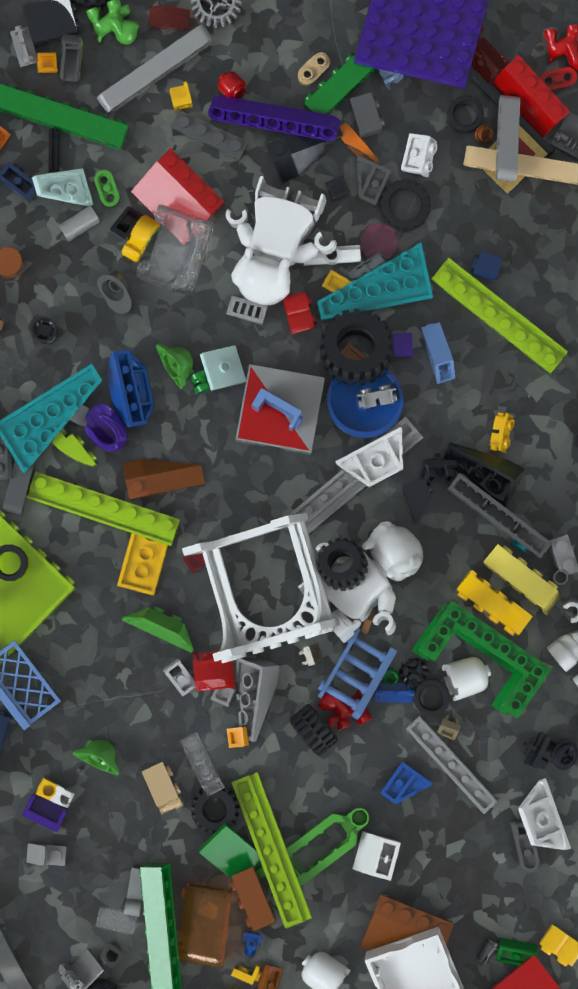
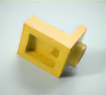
M256 964L252 974L249 973L250 970L239 965L238 968L234 966L231 976L253 985L254 981L258 982L262 971L259 970V964Z

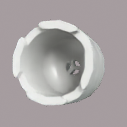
M470 657L442 665V670H446L447 677H444L446 687L450 695L454 694L453 701L480 693L488 686V677L491 676L488 665H484L479 658Z
M317 952L312 957L308 955L302 963L304 966L302 979L312 989H338L346 975L351 971L325 952Z

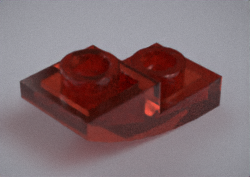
M150 6L148 25L164 29L168 26L183 30L189 28L190 10L168 6Z

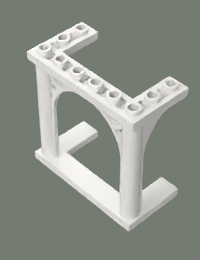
M307 513L284 516L270 521V524L215 541L198 543L182 548L184 556L203 553L219 608L223 628V641L221 649L213 654L214 661L221 660L222 663L246 657V653L250 651L253 654L264 652L263 648L270 646V649L281 647V642L287 641L288 644L298 642V637L304 635L305 639L335 631L334 627L340 625L338 618L333 619L323 582L317 570L316 558L305 524L306 521H309ZM288 527L304 581L303 602L298 612L288 622L275 627L261 626L251 622L239 610L233 596L220 548ZM309 601H311V606H313L314 609L311 607H307V603ZM306 611L313 615L314 620L312 623H308L302 618L303 612ZM240 621L245 622L246 626L243 627L240 624ZM299 621L303 626L297 625L295 627L294 622ZM252 627L256 633L253 640L249 641L246 638V633ZM279 628H282V633L278 631ZM265 631L266 637L263 635L260 638V632Z

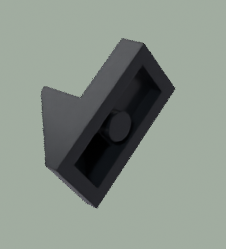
M128 206L111 226L110 230L128 241L132 229L143 214Z

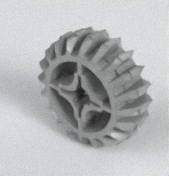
M191 0V4L194 5L192 11L196 12L195 18L201 17V24L207 21V27L214 23V28H217V23H221V27L224 28L225 21L230 25L232 23L230 17L237 19L235 13L241 12V9L238 7L242 5L240 0H232V4H229L226 0H219L220 3H217L215 7L213 2H216V0ZM201 1L210 6L209 14L201 7ZM228 10L225 14L216 16L218 11Z

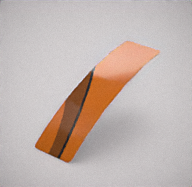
M347 122L340 126L343 134L341 139L357 157L361 156L374 163L379 161Z

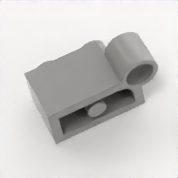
M568 535L549 540L552 543L549 549L557 570L552 574L551 578L552 582L558 586L564 585L568 581V575L578 572V564ZM558 572L565 576L562 583H558L555 579V575Z
M133 866L131 869L124 909L125 915L139 917L141 908L144 909V902L141 896L142 881L139 877L140 867Z

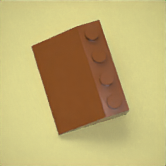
M380 893L359 948L370 951L438 926L447 944L454 923Z

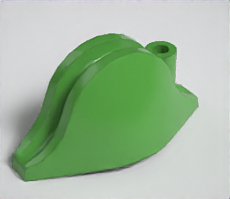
M161 343L157 344L156 349L166 371L180 389L184 388L186 378L194 374L191 354L182 347H168Z
M88 740L84 748L74 750L73 755L102 771L119 776L120 770L115 763V748L110 742L105 740Z

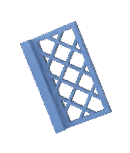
M13 640L0 650V656L4 654V658H0L3 661L2 671H0V700L22 729L26 730L30 727V724L60 703L61 700L19 645ZM13 646L18 651L17 660L6 658L7 651ZM6 661L17 663L15 673L4 672ZM19 663L29 665V675L18 674ZM3 675L15 676L13 687L4 685ZM17 676L28 678L27 688L16 687ZM31 678L39 679L42 682L41 690L29 689ZM15 690L26 691L25 702L17 701L14 698ZM29 692L40 693L39 703L28 702ZM43 693L51 694L55 699L49 705L41 704ZM27 705L38 706L37 714L30 719L26 713Z

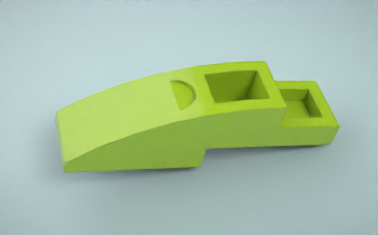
M63 428L51 442L61 452L75 461L91 467L97 466L94 462L97 458L91 450L87 452L83 448L85 443L79 435L75 437L71 434L66 438L65 435L68 433Z

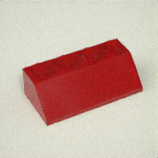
M519 55L492 82L502 95L520 97V115L542 138L571 113Z

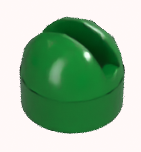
M388 668L383 676L384 682L389 685L397 683L399 673L394 668ZM390 673H393V678H389Z

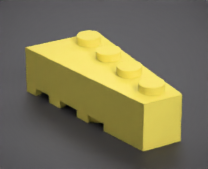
M497 544L484 560L485 566L503 581H508L509 585L518 593L525 594L524 596L533 605H539L542 612L548 615L561 598L557 590L558 586L550 580L546 582L542 579L543 575L535 568L533 570L527 567L528 563L521 557L516 559L512 556L513 552L505 545L501 547Z

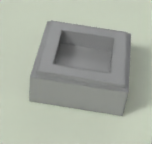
M236 689L214 690L210 700L229 707Z

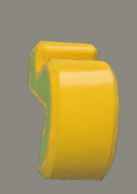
M143 215L132 229L127 243L123 246L122 255L134 262H138L143 256L153 234L159 230L160 223L148 215Z

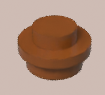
M487 124L479 125L475 131L476 140L480 143L489 142L493 138L492 128Z

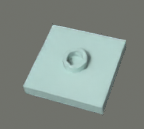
M235 345L200 354L211 391L246 382Z

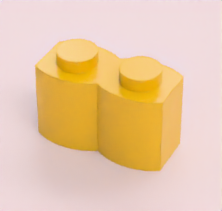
M551 924L539 942L542 945L540 949L548 955H551V953L555 954L558 957L557 961L565 967L568 964L573 966L578 959V941Z

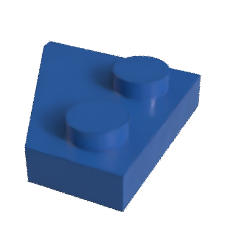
M401 762L380 794L394 804H398L404 799L430 787L433 783L404 762Z

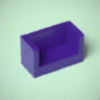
M33 793L22 816L58 832L68 809Z

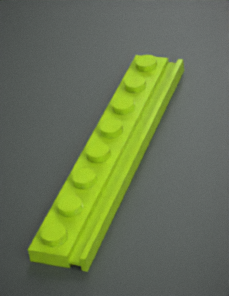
M449 257L432 277L431 280L549 374L553 372L568 353L567 350Z
M38 472L34 474L29 493L26 497L172 546L180 523V519Z
M256 772L231 782L285 928L287 929L312 919L259 773Z

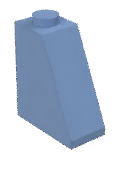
M440 322L430 323L425 327H421L423 340L437 384L455 379L453 357Z

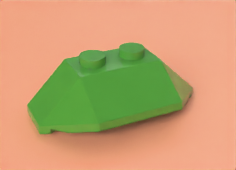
M154 606L153 609L146 608L124 616L122 621L188 652L193 653L194 651L184 623H181L182 618L173 614L171 617L166 616L163 609Z

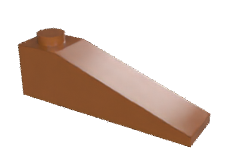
M147 459L122 463L130 500L205 484L201 465Z

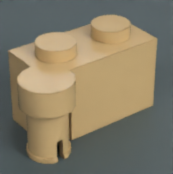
M161 762L141 771L161 814L184 806L179 796L181 790L177 782L173 783L171 779L173 772L169 765L166 766Z

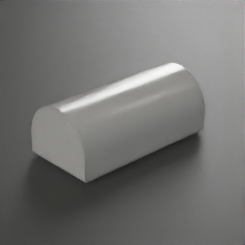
M88 206L58 225L67 241L70 242L99 224L100 220L93 208Z

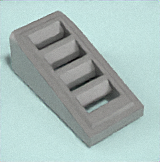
M232 296L226 314L263 326L268 306ZM235 302H239L237 312H233ZM245 304L244 314H240L242 306ZM250 306L254 307L251 316H247ZM257 308L261 309L259 317L255 318Z

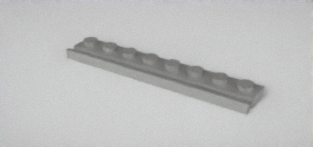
M406 416L384 434L386 435L399 427L402 428L403 455L423 439V436ZM342 469L289 515L307 513L309 521H306L305 524L308 534H310L366 487V485Z

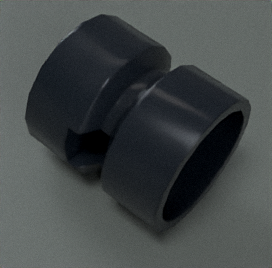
M40 317L33 322L31 331L39 343L49 345L57 339L58 328L52 319Z

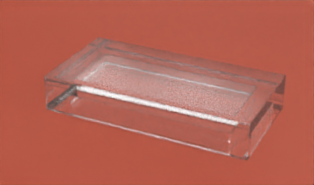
M100 907L95 926L133 935L137 916L125 915L121 911Z

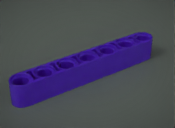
M221 95L213 98L208 111L209 117L216 121L327 141L336 138L340 125V120L333 115Z

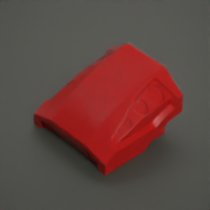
M219 650L192 653L196 692L235 688L232 661L222 663L221 660L214 661L213 654Z

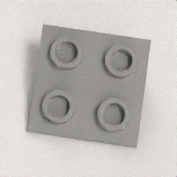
M88 949L72 966L65 963L59 966L61 978L69 989H87L104 971Z

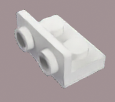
M409 133L401 170L428 177L429 172L433 168L432 160L437 151V141L431 136Z

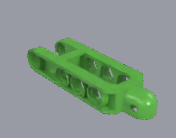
M355 808L347 815L331 813L286 847L294 870L297 873L300 886L304 885L356 846L358 831L366 826L369 821V814L365 809ZM334 823L341 824L347 832L346 839L304 870L293 854L302 847L307 846L315 837L323 834ZM262 866L255 871L260 879L265 876Z

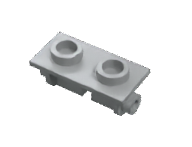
M16 26L15 30L10 31L20 68L37 63L36 51L29 27Z
M391 385L379 386V390L372 391V388L360 390L361 393L356 394L357 397H361V400H358L359 408L363 407L365 409L377 406L376 399H379L380 405L393 404L394 401H397L396 393H392L396 388H391Z

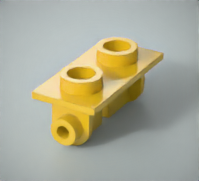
M498 412V415L495 416L493 429L499 430V434L492 433L489 446H491L490 450L492 451L499 450L506 453L510 446L509 436L510 431L514 427V419L509 413L505 415V413Z

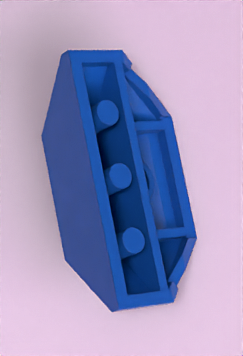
M131 350L112 352L106 376L114 411L127 427L145 425L154 407L147 369L133 355Z

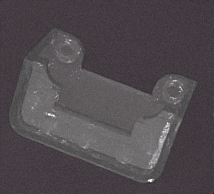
M159 204L154 217L155 221L161 224L150 260H144L139 263L136 277L172 293L188 294L194 289L213 231V223Z

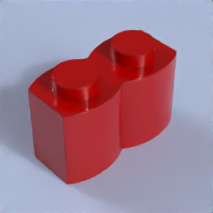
M304 291L286 296L283 299V304L291 335L314 330V325L317 324L315 314H311L309 309L312 306L310 295H306Z

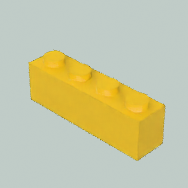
M470 570L456 588L459 592L457 595L464 601L468 599L474 603L473 607L479 612L485 611L490 615L488 618L494 623L498 624L500 622L505 626L504 630L510 635H520L533 616L512 600L509 601L506 595L497 589L494 590L489 582L476 576L477 573Z

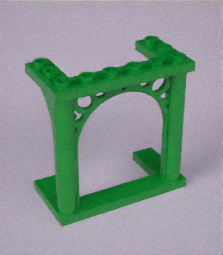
M451 601L449 605L444 603L411 651L427 662L429 659L435 662L452 635H457L512 673L491 706L506 716L510 713L518 719L551 671V668L454 601Z

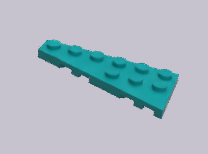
M422 243L415 245L413 248L317 301L321 321L333 319L337 314L342 316L343 311L349 310V313L354 312V309H360L359 312L364 313L365 310L374 311L433 299Z
M90 364L0 420V436L24 474L103 381L93 364Z

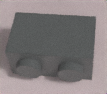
M372 92L350 98L349 104L359 137L364 138L381 133L382 126H385L382 115H378L377 108H379L377 97H373Z

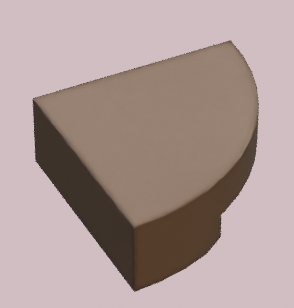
M373 608L368 618L363 622L360 630L361 633L367 635L376 609Z

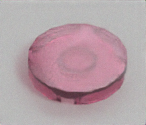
M384 224L368 226L360 237V249L367 259L380 251L385 260H388L396 251L397 237L395 232Z

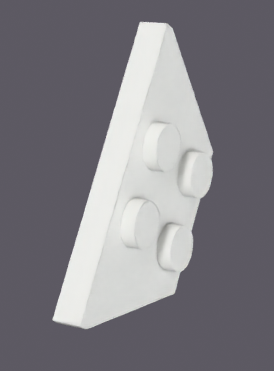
M399 427L335 461V463L367 487L377 484L403 470L402 428Z
M546 778L540 779L518 808L529 841L532 846L560 850L571 849Z

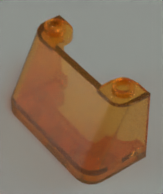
M187 882L186 886H182L181 898H184L178 945L179 961L223 969L232 887Z

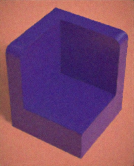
M393 333L394 356H408V358H412V333Z

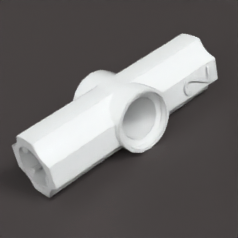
M360 245L337 246L335 249L337 257L333 260L328 259L327 254H322L318 251V255L304 263V266L361 262Z

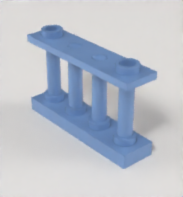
M359 628L346 641L348 644L327 681L323 679L318 687V690H320L319 698H322L325 692L351 706V709L354 710L351 716L357 720L364 712L397 653V650L392 647L388 652H382L357 637L361 630ZM352 644L379 658L378 661L381 662L379 668H373L349 654L348 651ZM343 660L370 674L371 682L364 684L340 670L339 667ZM336 676L359 689L363 696L360 700H354L329 684L333 677Z

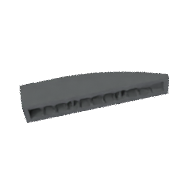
M459 473L447 490L540 559L552 544Z
M0 923V972L10 989H33Z

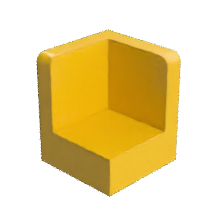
M187 81L183 82L184 85L169 89L174 111L193 107Z

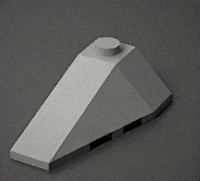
M243 657L236 660L235 682H238L239 694H236L237 700H240L241 709L238 713L239 727L247 726L248 740L256 742L278 683L280 665L267 660Z

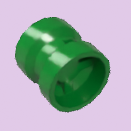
M205 370L189 376L190 381L195 385L194 390L196 394L211 390Z

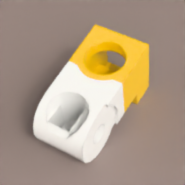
M45 777L42 778L36 790V795L66 808L69 807L75 793Z

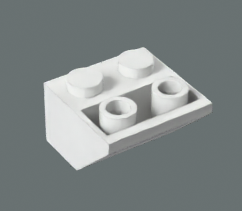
M362 831L352 869L391 881L401 842Z

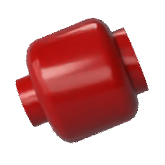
M236 72L223 73L219 77L218 90L224 96L240 99L245 94L246 82Z

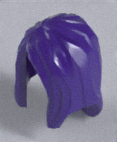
M107 404L94 405L85 417L87 424L85 431L97 446L105 451L113 452L123 449L128 439L124 423Z

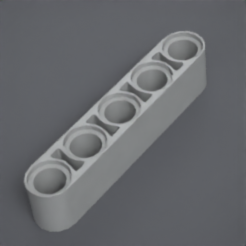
M500 95L496 180L516 181L520 97Z

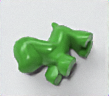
M120 0L107 2L109 13L103 18L100 7L86 11L88 18L93 23L99 43L105 35L112 31L115 33L117 40L123 45H128L135 41L138 28L140 27L139 23L135 20L123 19L130 13L129 5L121 7Z

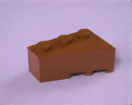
M254 867L232 875L230 884L233 892L237 891L240 899L237 901L241 911L244 909L248 917L245 918L248 928H253V931H257L276 923V918L273 916L270 904L264 894Z

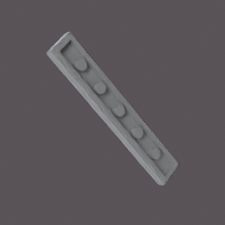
M420 715L405 728L483 814L498 802Z

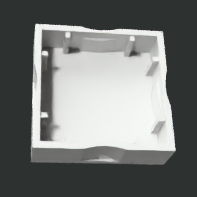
M439 926L366 952L365 963L377 989H464Z

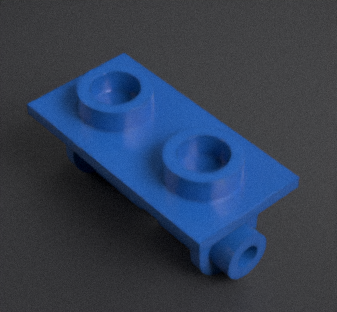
M379 683L375 690V702L414 703V687L406 686L403 683H395L393 685Z
M248 931V933L244 932L242 943L245 944L244 953L247 957H253L257 946L261 947L263 936L259 935L258 932Z

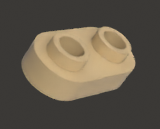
M322 52L316 53L299 69L298 80L302 85H312L329 69L330 58L328 55ZM323 59L324 63L320 65L317 63V60ZM309 72L311 76L306 78L304 73Z

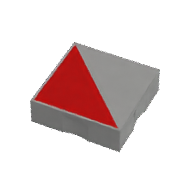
M249 364L236 442L258 446H273L286 451L311 455L325 378ZM261 388L302 411L303 421L298 429L294 428L293 431H290L289 425L293 419L266 403L263 404L259 412L252 409V403Z

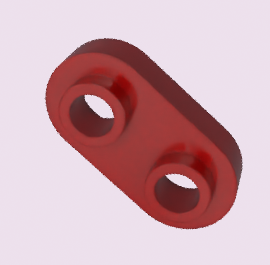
M564 67L546 71L541 74L540 79L545 83L546 78H551L552 83L546 85L550 90L572 86L577 80V73L571 67ZM565 74L571 75V79L569 81H566L564 79Z

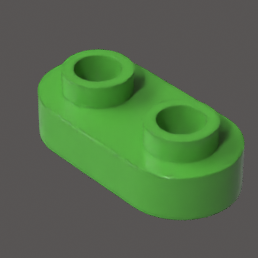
M107 170L98 171L95 174L94 182L104 206L113 208L120 201V195L114 178ZM107 178L108 181L107 183L103 184L101 183V179ZM112 195L114 196V200L108 201L107 197Z

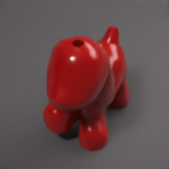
M578 24L566 26L567 36L557 40V29L544 30V36L548 43V62L551 64L555 58L566 55L568 65L578 71Z
M357 689L356 694L351 698L360 700L362 698L361 691ZM325 692L322 698H320L318 706L322 710L334 711V715L328 717L327 720L329 727L337 726L338 731L350 727L349 718L354 712L351 709L352 707ZM365 708L360 718L356 719L358 726L372 720L370 712Z

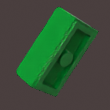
M500 938L496 961L520 965L533 954L537 958L538 945Z

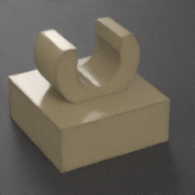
M318 643L304 647L299 652V655L305 654L306 661L302 662V665L308 664V666L324 661Z
M446 715L445 719L440 723L436 734L455 740L461 728L459 719L457 718L454 723L449 721L450 715Z

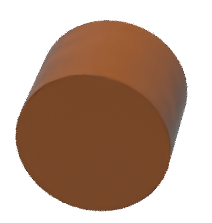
M12 247L1 248L0 275L7 279L19 276L24 268V261L20 253Z

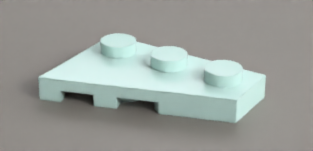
M83 168L32 177L37 196L84 206L94 205Z

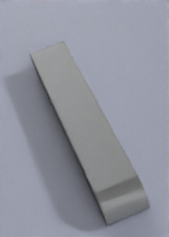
M204 24L199 25L102 92L97 97L98 102L107 114L115 112L214 42V38Z

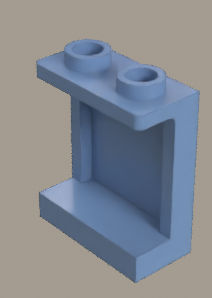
M261 388L252 403V409L259 412L263 404L266 403L293 419L289 425L290 431H293L294 428L298 429L303 421L302 411Z

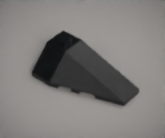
M339 127L336 138L331 141L290 134L267 144L266 150L281 183L300 176L318 157L335 144L343 134Z
M451 442L448 444L444 459L457 460L458 466L456 470L460 474H465L472 483L504 507L507 506L517 489L525 470L507 459Z

